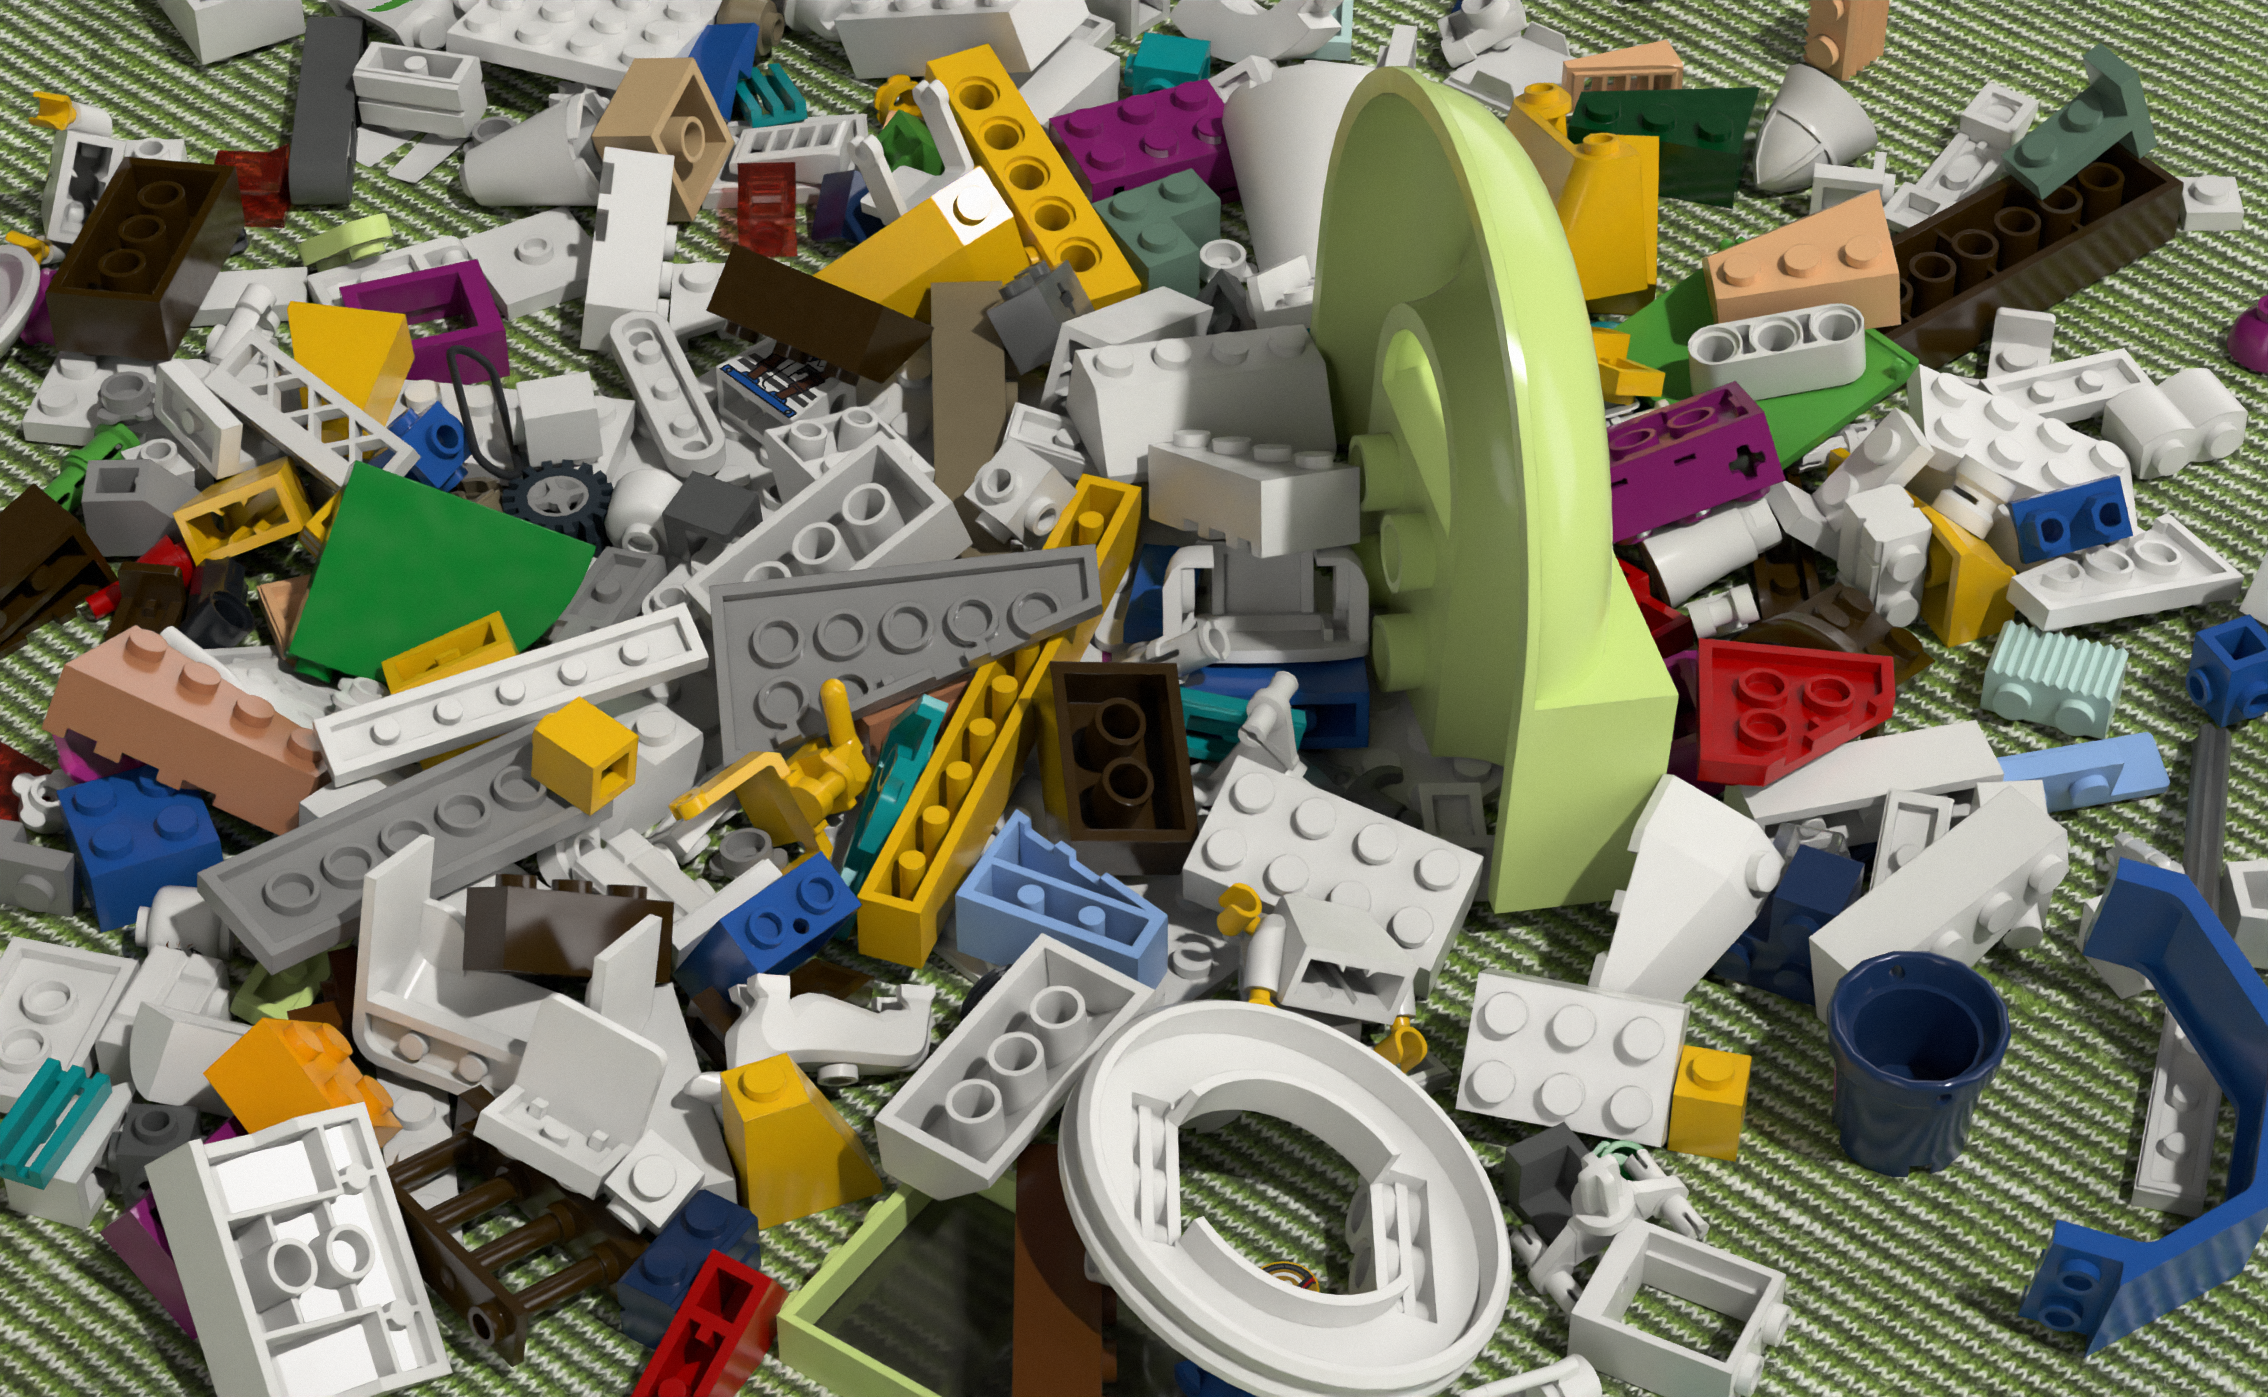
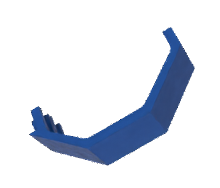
M2119 857L2085 933L2082 955L2134 969L2151 982L2232 1104L2236 1122L2223 1204L2167 1236L2152 1242H2140L2066 1221L2056 1220L2047 1249H2042L2040 1258H2038L2035 1265L2034 1276L2029 1286L2025 1285L2022 1291L2018 1316L2039 1321L2052 1330L2063 1332L2075 1331L2086 1334L2084 1358L2242 1273L2268 1225V987L2188 875Z

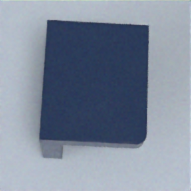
M850 170L823 175L811 240L822 244L846 241L858 246L886 227L881 218L862 212L860 200L869 193V190L861 172Z

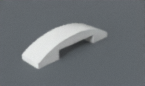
M1988 82L1961 114L1959 133L1915 185L1905 181L1884 206L1883 209L1888 228L1901 233L1995 183L2005 169L2001 155L2024 138L2038 111L2039 101Z

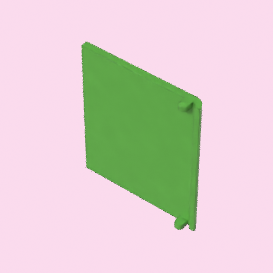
M1740 236L1735 242H1732L1725 238L1720 242L1718 251L1743 242L1746 239ZM1700 268L1613 328V330L1631 335L1627 359L1666 373L1661 397L1638 396L1653 408L1655 402L1666 399L1669 404H1673L1694 396L1691 392L1688 341L1692 334L1700 328L1714 325L1703 268ZM1866 329V369L1862 376L1854 382L1755 400L1765 413L1782 470L1906 383L1919 365V359L1876 329Z

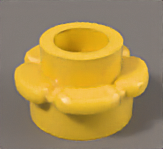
M896 74L889 77L887 82L880 86L874 95L873 106L878 110L876 117L883 126L890 110L898 111L900 109L911 115L923 117L912 95V90L918 82L910 81V77L905 74ZM899 97L897 104L894 105L895 100Z

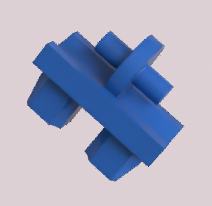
M2116 474L2007 503L2017 536L2020 561L2023 564L2037 562L2133 536L2120 476Z

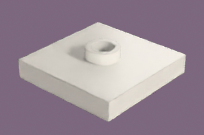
M560 206L460 239L468 252V260L478 259L493 300L508 321L584 296L587 293L593 241L566 206Z

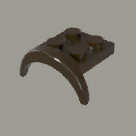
M1840 582L1835 583L1789 612L1773 615L1750 625L1729 640L1746 643L1774 642L1798 648L1891 656L1894 662L1896 696L1921 681L1935 663V660L1923 651V646L1915 635L1904 628L1891 625L1874 611L1873 603L1865 594L1855 588L1845 587ZM1886 721L1860 734V740L1883 736Z

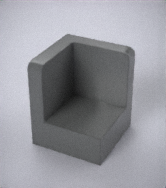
M694 470L662 512L670 555L691 562L692 556L701 550L708 538L722 543H729L735 535L743 537L763 522L758 493Z
M1565 1122L1506 1148L1502 1195L1523 1220L1534 1227L1535 1232L1548 1247L1573 1216L1571 1195L1578 1183V1174L1582 1171L1581 1159L1590 1153Z

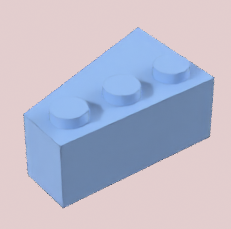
M1018 809L1012 814L955 894L958 952L1001 967L1007 964H1014L1039 935L1044 933L1154 990L1167 973L1168 915L1106 872L1102 876H1098L1076 860V850L1062 840L1054 845L1032 829L1031 819Z

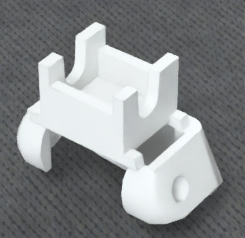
M1198 539L1196 545L1179 548L1169 561L1162 588L1163 636L1167 635L1175 638L1201 626L1204 622H1218L1229 637L1231 650L1227 659L1214 663L1320 662L1363 657L1369 653V585L1359 556L1348 545L1259 558L1251 555L1250 545H1248V549L1236 550L1226 546V539ZM1313 553L1317 566H1333V615L1327 612H1314ZM1194 568H1211L1210 614H1199L1197 617H1194Z

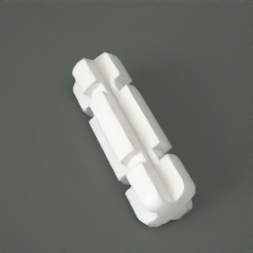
M2126 832L2114 836L2115 847L2106 851V858L2109 864L2114 867L2119 857L2185 874L2181 864L2174 860L2172 861L2168 856L2152 846H2148L2144 841L2140 839L2134 840Z

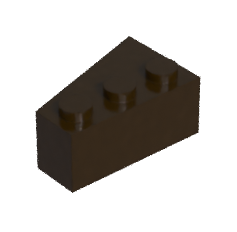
M34 483L0 513V660L28 645L26 635L50 621L55 620L58 624L63 625L76 618L77 612L75 607L84 603V598L118 581V577L80 522Z
M496 874L495 887H467L462 970L512 976L556 977L559 980L560 978L576 979L577 983L588 984L593 975L594 957L646 916L653 914L662 918L655 983H670L674 902L647 899L648 887L607 885L606 895L592 894V881L553 879L551 890L537 889V876Z

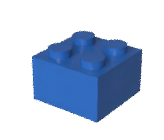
M145 765L56 791L67 847L70 853H74L79 878L101 933L136 923L139 907H152L154 896L163 886L197 887L198 872L224 861L219 836L199 790L183 788L176 790L156 781L159 770L151 765Z

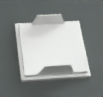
M1531 21L1524 35H1520L1514 44L1500 50L1494 49L1492 46L1477 54L1476 59L1461 65L1443 81V84L1508 115L1513 100L1524 93L1526 86L1544 82L1561 86L1563 61L1577 58L1570 55L1564 34Z

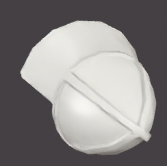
M1800 63L1790 65L1781 88L1771 106L1766 110L1764 121L1756 134L1752 161L1754 184L1757 188L1777 193L1808 188L1813 185L1815 163L1843 166L1853 159L1875 150L1878 143L1875 127L1857 101L1832 78L1815 68Z

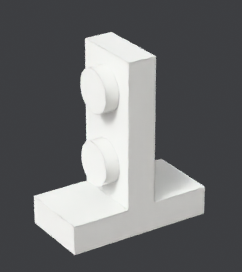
M1895 407L1812 495L1787 481H1783L1770 486L1771 490L1764 498L1786 533L1837 561L1844 503L1848 496L1892 483L1901 484L1904 488L1936 453L1913 418Z

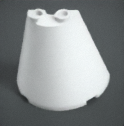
M1309 63L1274 69L1271 81L1257 85V82L1249 79L1228 97L1224 105L1222 124L1259 272L1291 257L1305 255L1311 278L1315 279L1323 194L1336 132L1344 109L1356 86L1369 72L1377 68L1345 63Z

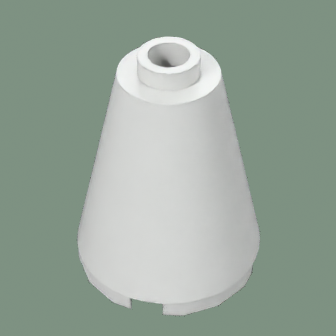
M575 93L474 147L466 153L464 164H461L459 169L460 182L464 192L468 197H473L481 206H597L603 160L595 149L591 135L608 106L596 93Z

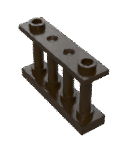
M480 1084L458 1095L456 1124L452 1137L401 1160L386 1169L422 1280L471 1327L473 1334L480 1343L485 1346H491L511 1367H514L524 1361L529 1318L594 1285L604 1289L619 1303L618 1280L649 1247L650 1243L614 1217L606 1209L608 1204L600 1196L592 1200L581 1193L569 1191L562 1187L556 1179L523 1161L506 1157L495 1146L473 1135L480 1112L496 1099ZM464 1161L475 1165L489 1179L428 1210H425L406 1191V1189ZM507 1202L511 1205H517L532 1220L470 1252L448 1232ZM549 1244L560 1247L576 1262L513 1295L491 1274Z

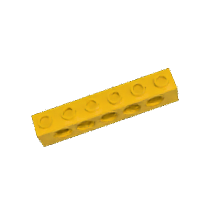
M989 43L927 61L925 80L930 84L937 79L946 87L949 94L948 104L973 160L974 170L979 166L982 167L1013 214L1030 266L1045 259L1047 265L1051 268L1068 259L1095 311L1140 295L1141 282Z

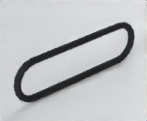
M463 345L451 346L446 352V360L468 446L473 458L483 469L498 478L505 480L520 478L523 474V463L518 445L513 444L508 407L495 366L480 352ZM456 354H462L474 359L485 368L490 376L514 471H506L493 465L482 455L478 447L455 359Z

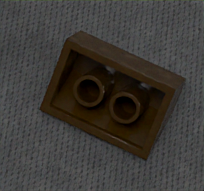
M737 244L732 246L706 311L727 319L723 329L724 332L755 345L760 334L776 340L772 352L805 366L810 355L827 362L822 372L823 374L855 387L861 376L883 384L930 339L934 327Z

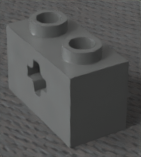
M1044 259L1013 276L1014 280L998 289L1002 298L986 311L1020 375L1052 360L1063 322L1095 311L1068 259L1049 268Z

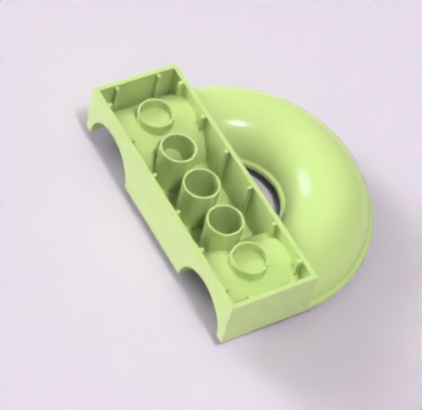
M1408 66L1379 67L1369 72L1356 86L1344 109L1336 132L1323 194L1310 324V337L1326 365L1336 443L1349 445L1348 465L1360 467V543L1348 546L1359 556L1364 566L1369 585V609H1373L1375 613L1370 629V652L1374 676L1382 692L1406 691L1432 757L1473 758L1504 767L1487 894L1494 914L1611 901L1616 889L1627 891L1637 854L1627 851L1633 829L1662 775L1667 774L1679 694L1612 549V490L1605 408L1596 350L1583 289L1564 228L1549 192L1530 157L1507 126L1483 104L1471 96L1448 85L1427 80L1420 72Z

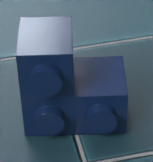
M1800 844L1780 885H1776L1771 890L1757 918L1707 972L1816 1007L1809 937L1860 899L1865 863Z

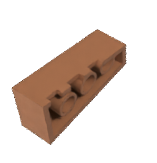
M137 625L64 664L41 728L61 738L66 736L69 729L97 741L93 752L116 763H119L123 754H126L159 770L155 780L176 790L183 788L209 791L214 794L212 806L279 836L299 827V802L332 782L312 729L299 726L275 711L272 704L267 700L247 694L221 678L220 673L213 667L201 662H195L169 646L161 635L150 630L141 629Z

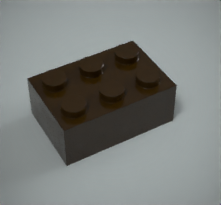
M1049 661L1031 696L1048 841L1054 845L1061 840L1076 850V860L1097 875H1103L1106 872L1110 875H1180L1199 835L1177 663Z

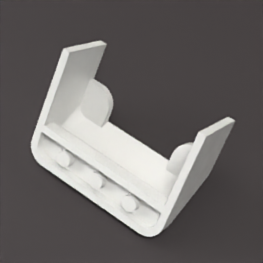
M422 834L364 875L352 1021L353 1038L360 1052L375 1065L456 1095L481 1084L497 1098L515 1082L541 1002L550 994L557 992L510 975L462 970L465 916L453 906L430 898L435 838ZM649 914L595 956L593 975L586 987L585 1002L569 998L640 1036L652 1013L662 918Z

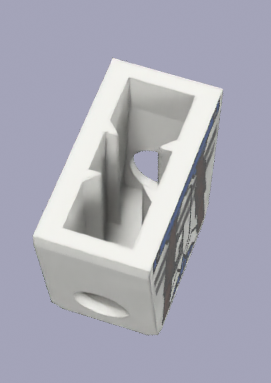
M776 341L716 366L719 413L763 445L765 430L792 424L798 420H809L841 412L847 408L857 407L856 387L823 374L826 361L810 355L807 365H802L772 352Z

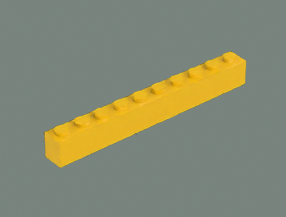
M1082 473L1075 486L1078 492L1060 514V518L1052 529L1042 550L1096 544L1103 613L978 668L857 895V899L862 904L857 910L859 954L922 970L955 906V894L974 869L1024 771L1023 765L1036 742L1031 696L1049 661L1080 662L1141 543L1142 487Z

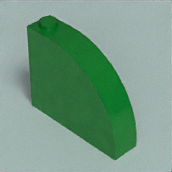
M355 460L348 467L283 657L296 661L294 672L330 684L332 676L335 674L350 679L358 677L369 678L388 687L381 662L497 611H500L520 653L553 625L572 601L584 580L597 546Z

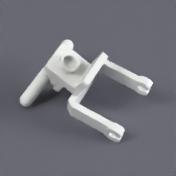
M937 79L930 84L926 80H922L913 88L912 95L922 112L945 166V171L942 175L934 176L908 166H899L891 172L884 156L883 147L880 141L872 134L868 135L865 139L861 135H856L847 143L848 155L859 167L869 190V193L860 200L862 212L881 218L886 226L974 170L973 160L948 104V91Z

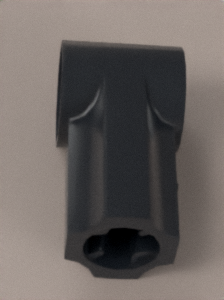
M229 556L218 560L205 558L193 571L186 619L176 629L202 649L238 647L256 626L255 618L246 605L249 586L244 580L245 567Z

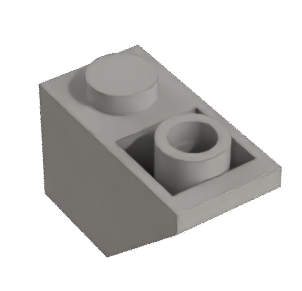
M151 459L88 460L81 500L87 534L103 557L142 556L165 534L175 544L184 540L172 513L201 492ZM211 512L213 523L219 530L221 515Z

